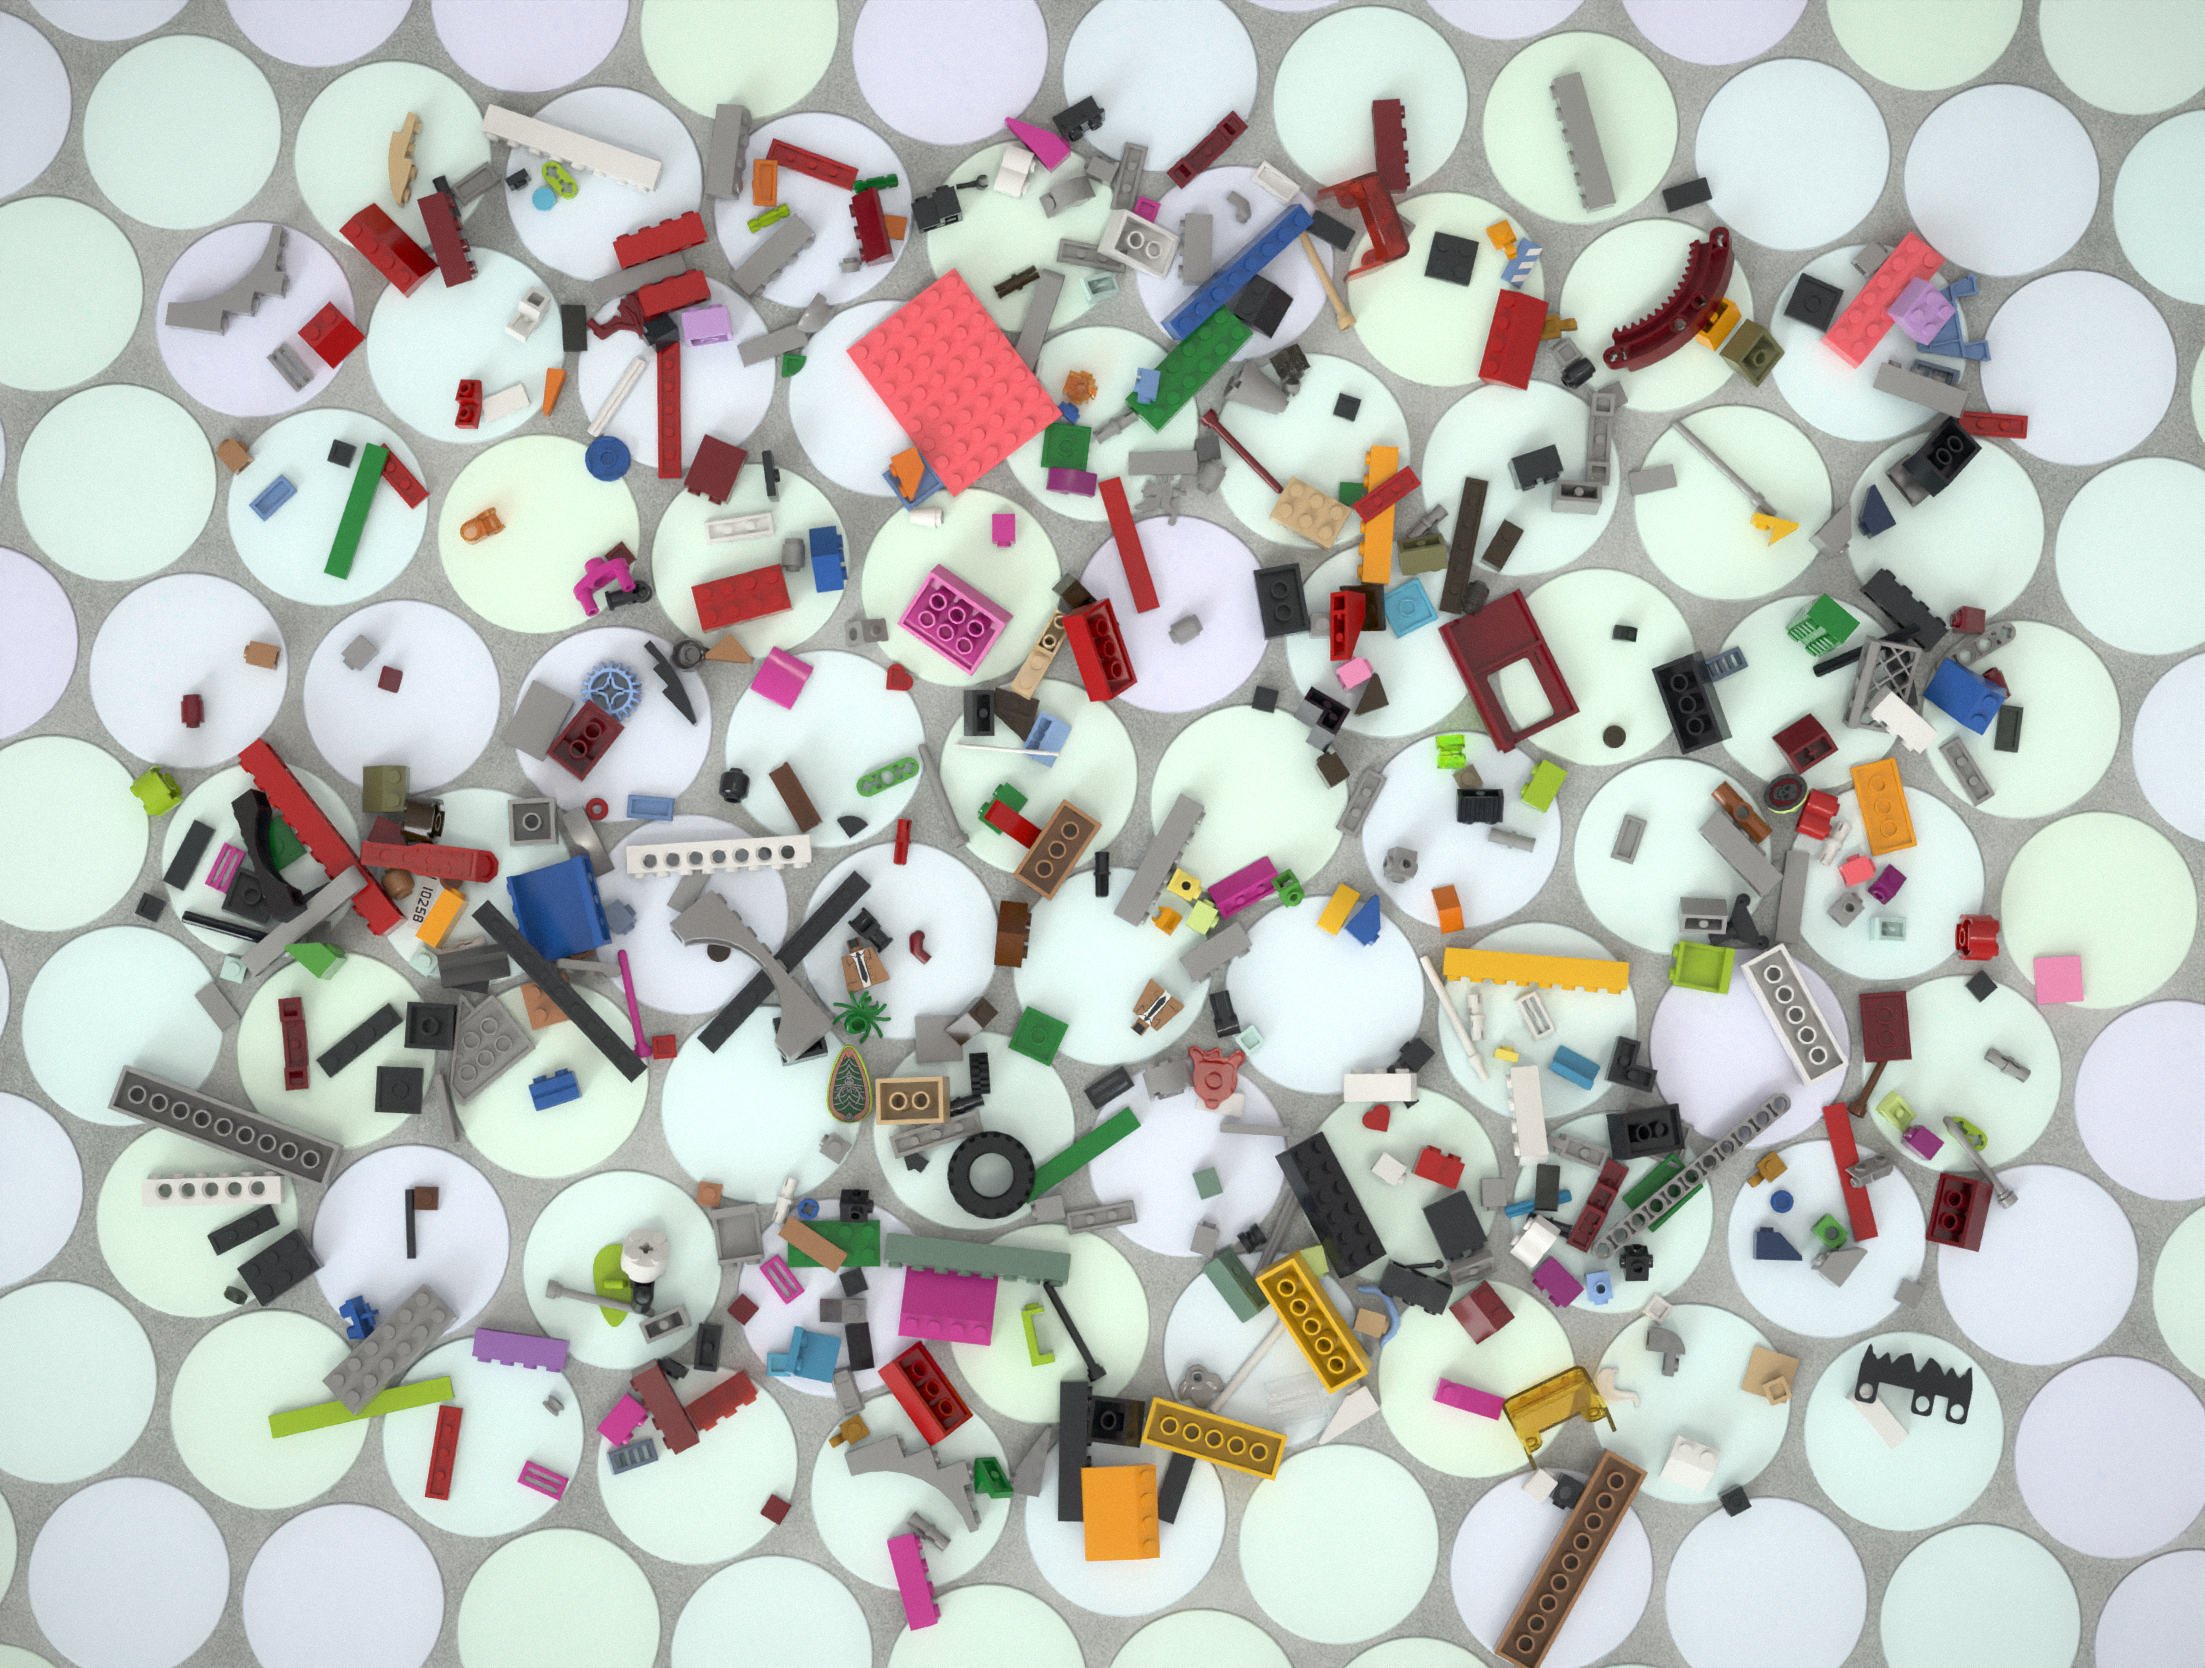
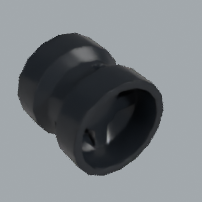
M1256 1223L1251 1225L1248 1231L1236 1235L1249 1254L1254 1252L1258 1245H1264L1268 1242Z

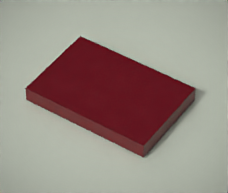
M1906 991L1859 994L1865 1063L1912 1060Z

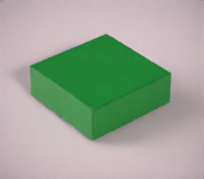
M1340 482L1339 502L1346 506H1352L1362 499L1363 483Z

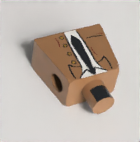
M859 937L846 941L850 954L841 957L848 994L850 991L855 993L890 980L887 971L872 946L863 949Z
M1150 979L1132 1010L1139 1018L1132 1025L1131 1029L1140 1036L1144 1034L1149 1026L1158 1031L1185 1006Z

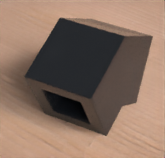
M1614 625L1612 640L1636 642L1638 628Z
M919 1153L904 1157L908 1171L915 1169L922 1173L930 1162Z

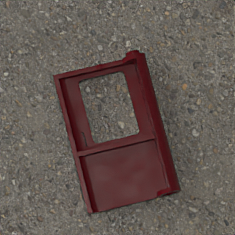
M1520 588L1437 628L1497 752L1501 750L1504 754L1516 748V743L1580 712ZM1526 658L1529 660L1554 713L1552 716L1519 732H1514L1487 678L1490 674Z

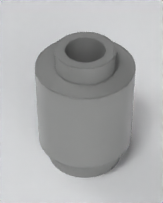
M1211 459L1209 463L1205 464L1195 481L1199 484L1197 488L1208 495L1210 492L1215 493L1226 475L1227 467Z
M785 538V544L782 545V567H786V571L800 572V568L805 567V545L803 544V539Z
M1194 614L1192 616L1187 615L1170 626L1171 631L1168 634L1174 644L1179 642L1182 646L1199 636V632L1204 629Z

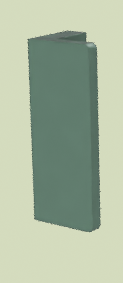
M1231 1247L1202 1268L1242 1323L1260 1313L1270 1304L1255 1279Z

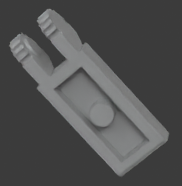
M557 958L555 965L556 968H561V973L574 974L575 970H584L583 975L597 976L598 972H601L608 978H617L622 972V969L616 964Z

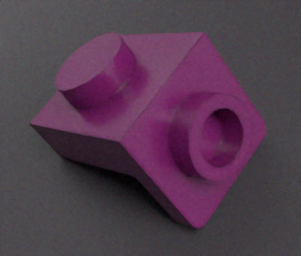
M1889 863L1867 891L1876 900L1885 905L1897 894L1907 877Z

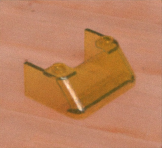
M1582 1366L1571 1367L1507 1398L1502 1405L1504 1414L1533 1471L1537 1469L1531 1453L1542 1446L1543 1440L1540 1433L1580 1414L1587 1422H1596L1605 1418L1612 1432L1617 1431L1606 1403L1587 1370Z

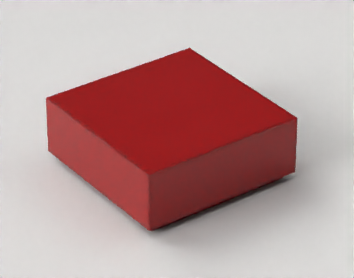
M675 1034L652 1037L654 1060L677 1058Z

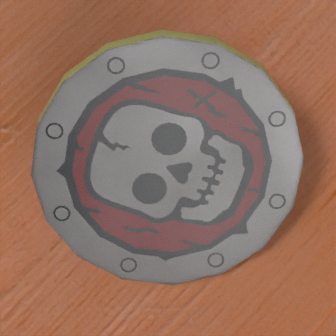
M1788 773L1780 775L1766 787L1764 802L1775 813L1796 812L1807 798L1808 785L1803 777L1797 774Z

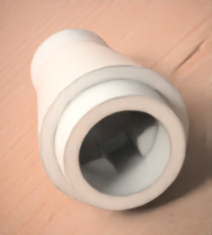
M938 506L916 510L911 509L910 523L932 528L943 526L944 509L938 508Z

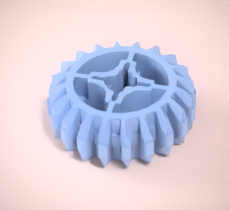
M614 661L609 662V668H606V664L601 662L602 670L599 671L596 666H593L592 669L595 674L586 673L590 681L582 680L581 683L588 687L587 689L580 690L581 694H587V697L582 698L581 701L586 703L590 699L596 704L593 695L605 697L608 710H602L613 718L616 716L617 720L621 722L622 713L629 718L631 715L627 710L629 708L633 711L637 710L632 705L633 702L641 703V700L635 697V695L643 694L642 690L635 689V687L641 685V681L633 682L638 675L636 673L628 675L631 671L629 666L622 671V662L618 663L617 668H614ZM608 674L606 684L603 687L594 688L596 682L602 676ZM615 674L623 676L627 680L629 688L618 687ZM613 685V688L619 692L610 699V696L604 692ZM629 695L626 703L615 710L617 699Z

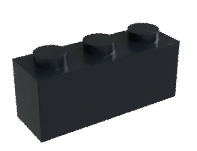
M1392 1259L1388 1260L1378 1283V1288L1381 1289L1382 1294L1388 1297H1394V1295L1400 1297L1402 1302L1410 1306H1415L1416 1304L1424 1307L1423 1310L1431 1315L1443 1314L1453 1291V1285Z

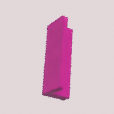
M1265 856L1214 884L1207 890L1225 920L1275 892L1276 890L1270 880L1279 874L1268 856Z

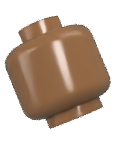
M387 868L384 871L386 875L381 878V884L389 898H396L399 901L413 893L412 889L415 886V882L408 870Z

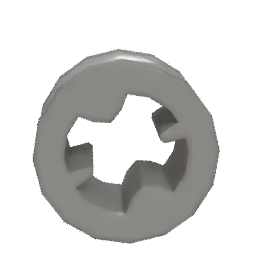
M550 1394L548 1396L549 1400L543 1401L542 1404L549 1412L558 1417L559 1411H563L565 1407L557 1398Z

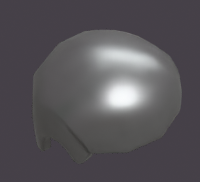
M683 638L673 646L670 661L675 668L682 672H695L705 662L706 649L700 641L694 638Z

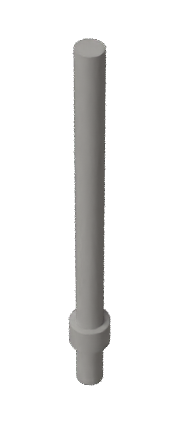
M1678 419L1671 425L1751 500L1750 503L1756 508L1759 507L1768 516H1775L1777 511L1764 500L1765 497L1760 492L1756 493Z

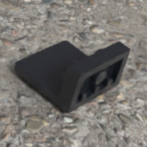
M1091 95L1052 117V120L1061 136L1067 141L1071 140L1073 143L1084 136L1083 133L1087 130L1095 131L1103 126L1105 110L1103 107L1099 109Z

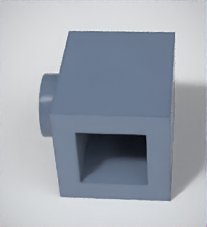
M617 899L604 909L607 923L617 935L622 933L627 935L635 928L633 924L637 920L634 916L637 913L629 904L624 905Z

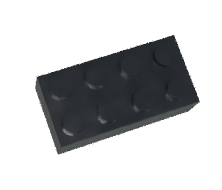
M1702 651L1652 668L1682 755L1733 738Z

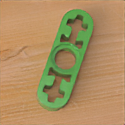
M905 757L861 777L856 784L857 791L863 797L876 795L915 777L919 772V764L914 758ZM905 762L915 764V767L912 769L913 773L909 774L905 771L900 773L903 778L898 779V774L893 767L898 765L900 770L905 767ZM884 771L894 773V781L892 783L886 784L882 782L881 775ZM877 775L878 782L882 788L878 789L876 784L870 788L871 792L869 793L866 790L861 791L863 781L867 780L868 783H872L875 781L872 777Z

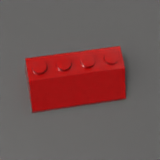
M375 203L356 213L339 230L407 299L439 268V265Z
M1500 289L1478 375L1483 383L1527 391L1549 307L1548 302L1524 293Z
M1109 598L1076 608L1061 617L1090 702L1112 700L1138 682Z
M921 1340L877 1371L930 1447L946 1438L974 1416Z

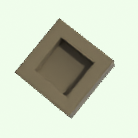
M1473 764L1452 775L1459 789H1475L1484 784Z

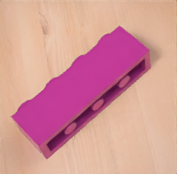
M914 1532L888 1538L887 1545L910 1630L914 1631L938 1624L941 1612L938 1603H933L932 1595L935 1594L932 1581H927L926 1573L929 1572L926 1558L922 1559L919 1550L923 1549L920 1536L916 1537Z

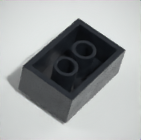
M1950 415L1925 438L1901 465L1932 497H1935L1958 476L1982 447Z
M1299 563L1253 570L1252 574L1264 641L1310 633L1311 629Z
M294 1229L238 1267L237 1270L261 1306L264 1307L325 1266L301 1230Z

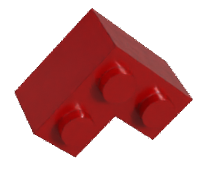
M1427 1145L1426 1148L1420 1147L1411 1173L1456 1190L1465 1166L1464 1163L1460 1162L1461 1157L1451 1153L1446 1157L1441 1155V1149L1431 1145Z

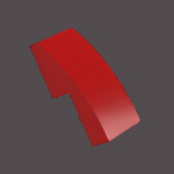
M460 379L455 401L460 404L455 426L459 429H478L482 410V381Z

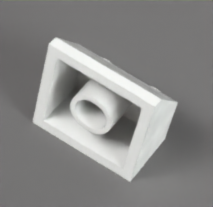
M1674 1433L1659 1477L1703 1493L1714 1474L1721 1451Z

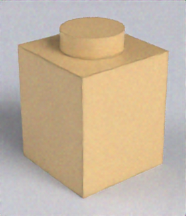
M1358 1307L1352 1329L1380 1338L1381 1333L1386 1334L1389 1321L1385 1320L1386 1315Z

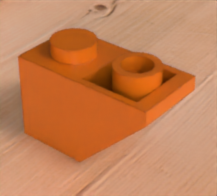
M914 446L890 457L892 464L888 465L893 477L898 476L902 483L898 487L903 498L908 496L910 502L915 500L925 472V466Z

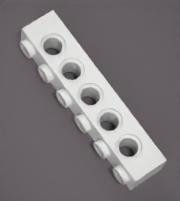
M264 1171V1176H255V1172H241V1177H232V1172L218 1173V1177H209V1173H194V1178H185V1174H171V1178L162 1179V1174H149L148 1179L141 1180L142 1207L285 1203L284 1175L278 1176L276 1171ZM258 1181L262 1182L265 1186L262 1194H257L254 1190V1186ZM212 1182L218 1186V1193L214 1196L208 1191V1187ZM234 1182H238L242 1188L238 1195H235L231 1190ZM188 1183L193 1184L195 1187V1193L192 1196L187 1195L185 1192V1187ZM165 1184H169L172 1187V1193L169 1197L162 1193V1187Z

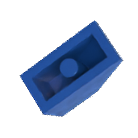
M1377 894L1343 928L1363 947L1367 944L1372 946L1380 937L1377 934L1381 930L1380 904Z

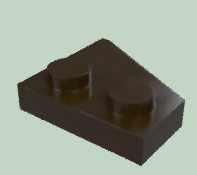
M1384 585L1339 586L1340 592L1353 591L1365 594V620L1361 631L1386 630Z

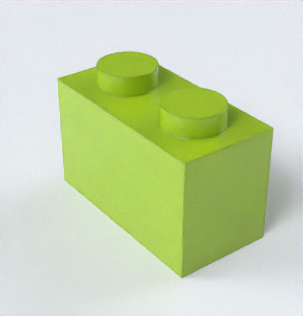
M1545 759L1540 763L1536 762L1530 772L1533 775L1529 783L1525 782L1519 792L1522 795L1520 801L1543 814L1546 813L1568 772Z

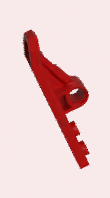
M362 841L359 864L406 869L419 876L489 883L498 874L499 861L492 851L425 843L402 846Z

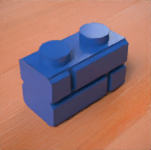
M568 1068L554 1072L555 1077L547 1079L546 1075L532 1079L533 1084L528 1085L536 1111L582 1098L574 1071L569 1072Z

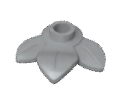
M1195 1364L1187 1369L1186 1379L1179 1384L1178 1394L1181 1401L1192 1397L1193 1402L1198 1407L1206 1409L1211 1403L1212 1393L1222 1392L1224 1384L1216 1373L1208 1372L1204 1366ZM1195 1374H1201L1200 1379H1193Z

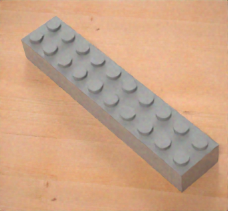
M131 1065L123 1066L107 1107L113 1111L321 1189L329 1188L345 1146Z

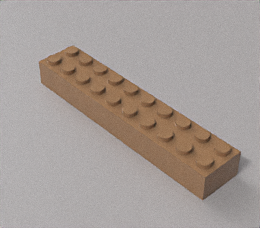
M1603 1449L1584 1483V1487L1573 1508L1569 1510L1494 1644L1492 1651L1519 1668H1540L1646 1478L1647 1471L1609 1449Z

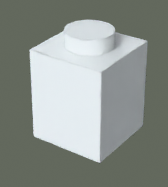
M1382 1152L1370 1169V1171L1393 1187L1396 1183L1400 1185L1407 1176L1405 1173L1407 1167L1386 1152Z
M1537 1467L1521 1489L1541 1505L1557 1486L1558 1482L1554 1480L1556 1475L1547 1467L1543 1470Z

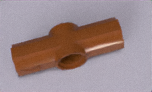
M1726 781L1710 794L1733 818L1734 822L1738 823L1757 844H1760L1773 831L1756 814L1752 806L1745 802ZM1739 806L1744 807L1747 811V816L1744 819L1736 815V809Z

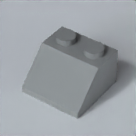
M1848 502L1843 505L1809 539V542L1827 559L1833 556L1837 558L1850 546L1847 542L1852 538L1851 505Z
M1851 1247L1826 1250L1823 1253L1819 1252L1811 1262L1814 1264L1811 1270L1830 1285L1840 1288L1868 1251L1865 1248Z

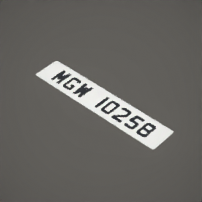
M423 876L407 924L408 928L419 930L430 912L440 878Z

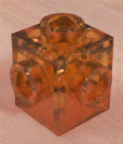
M1070 370L1062 390V395L1070 397L1069 401L1075 404H1088L1090 399H1095L1099 387L1095 386L1096 379H1093L1091 373L1082 370L1080 373ZM1084 386L1085 389L1079 390L1078 387Z

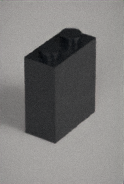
M1460 1190L1421 1209L1445 1260L1450 1258L1451 1262L1462 1258L1464 1256L1462 1252L1471 1249L1474 1252L1485 1247L1483 1243L1488 1241L1465 1190Z

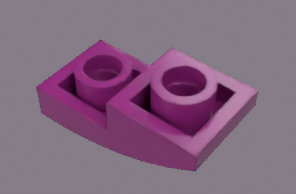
M1050 467L1046 490L1065 495L1072 493L1092 498L1095 496L1097 474Z

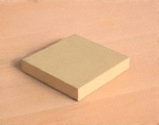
M1754 1346L1741 1390L1766 1397L1761 1384L1781 1375L1784 1376L1789 1389H1791L1799 1359Z

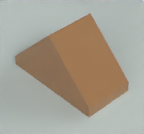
M731 633L705 654V659L710 661L753 664V659Z

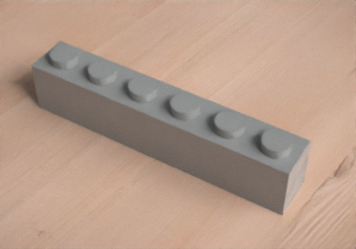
M1580 71L1553 78L1551 86H1549L1551 99L1556 100L1557 108H1555L1557 120L1562 121L1564 128L1561 130L1564 143L1568 142L1570 149L1567 152L1570 165L1574 164L1576 173H1573L1576 186L1581 188L1582 195H1579L1581 206L1586 208L1587 213L1614 207L1616 199Z
M1180 793L1113 915L1135 927H1138L1139 923L1144 926L1150 913L1146 912L1149 905H1155L1161 895L1158 889L1161 884L1166 885L1173 874L1169 872L1172 864L1178 865L1184 854L1180 852L1184 843L1189 845L1195 834L1191 832L1195 823L1200 825L1206 815L1203 812L1205 806Z

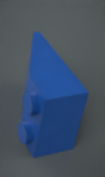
M1945 657L1924 691L1923 696L1956 721L1983 736L2006 699L2007 689Z

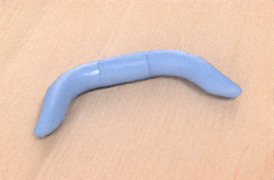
M1357 1286L1360 1292L1377 1294L1384 1301L1391 1319V1327L1382 1336L1380 1347H1383L1397 1334L1400 1327V1318L1393 1299L1382 1294L1378 1286Z

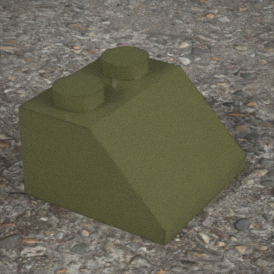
M1746 319L1719 355L1730 368L1754 387L1758 388L1785 354V351L1765 327Z
M390 765L363 767L362 813H406L404 812V802L406 799H409L410 767Z

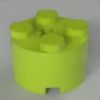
M154 764L133 781V785L129 788L135 797H140L144 802L143 808L150 816L156 814L159 817H163L185 798L179 796L183 792L177 782L168 772L165 775L159 770L162 767L158 764Z

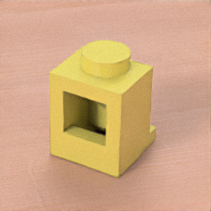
M1177 868L1166 889L1191 902L1192 898L1198 899L1203 887L1199 886L1202 881ZM1183 882L1190 883L1191 887L1189 890L1182 889Z

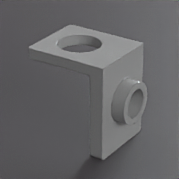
M885 618L858 620L845 624L848 647L862 643L885 642L889 640ZM853 628L857 630L856 640L852 638Z

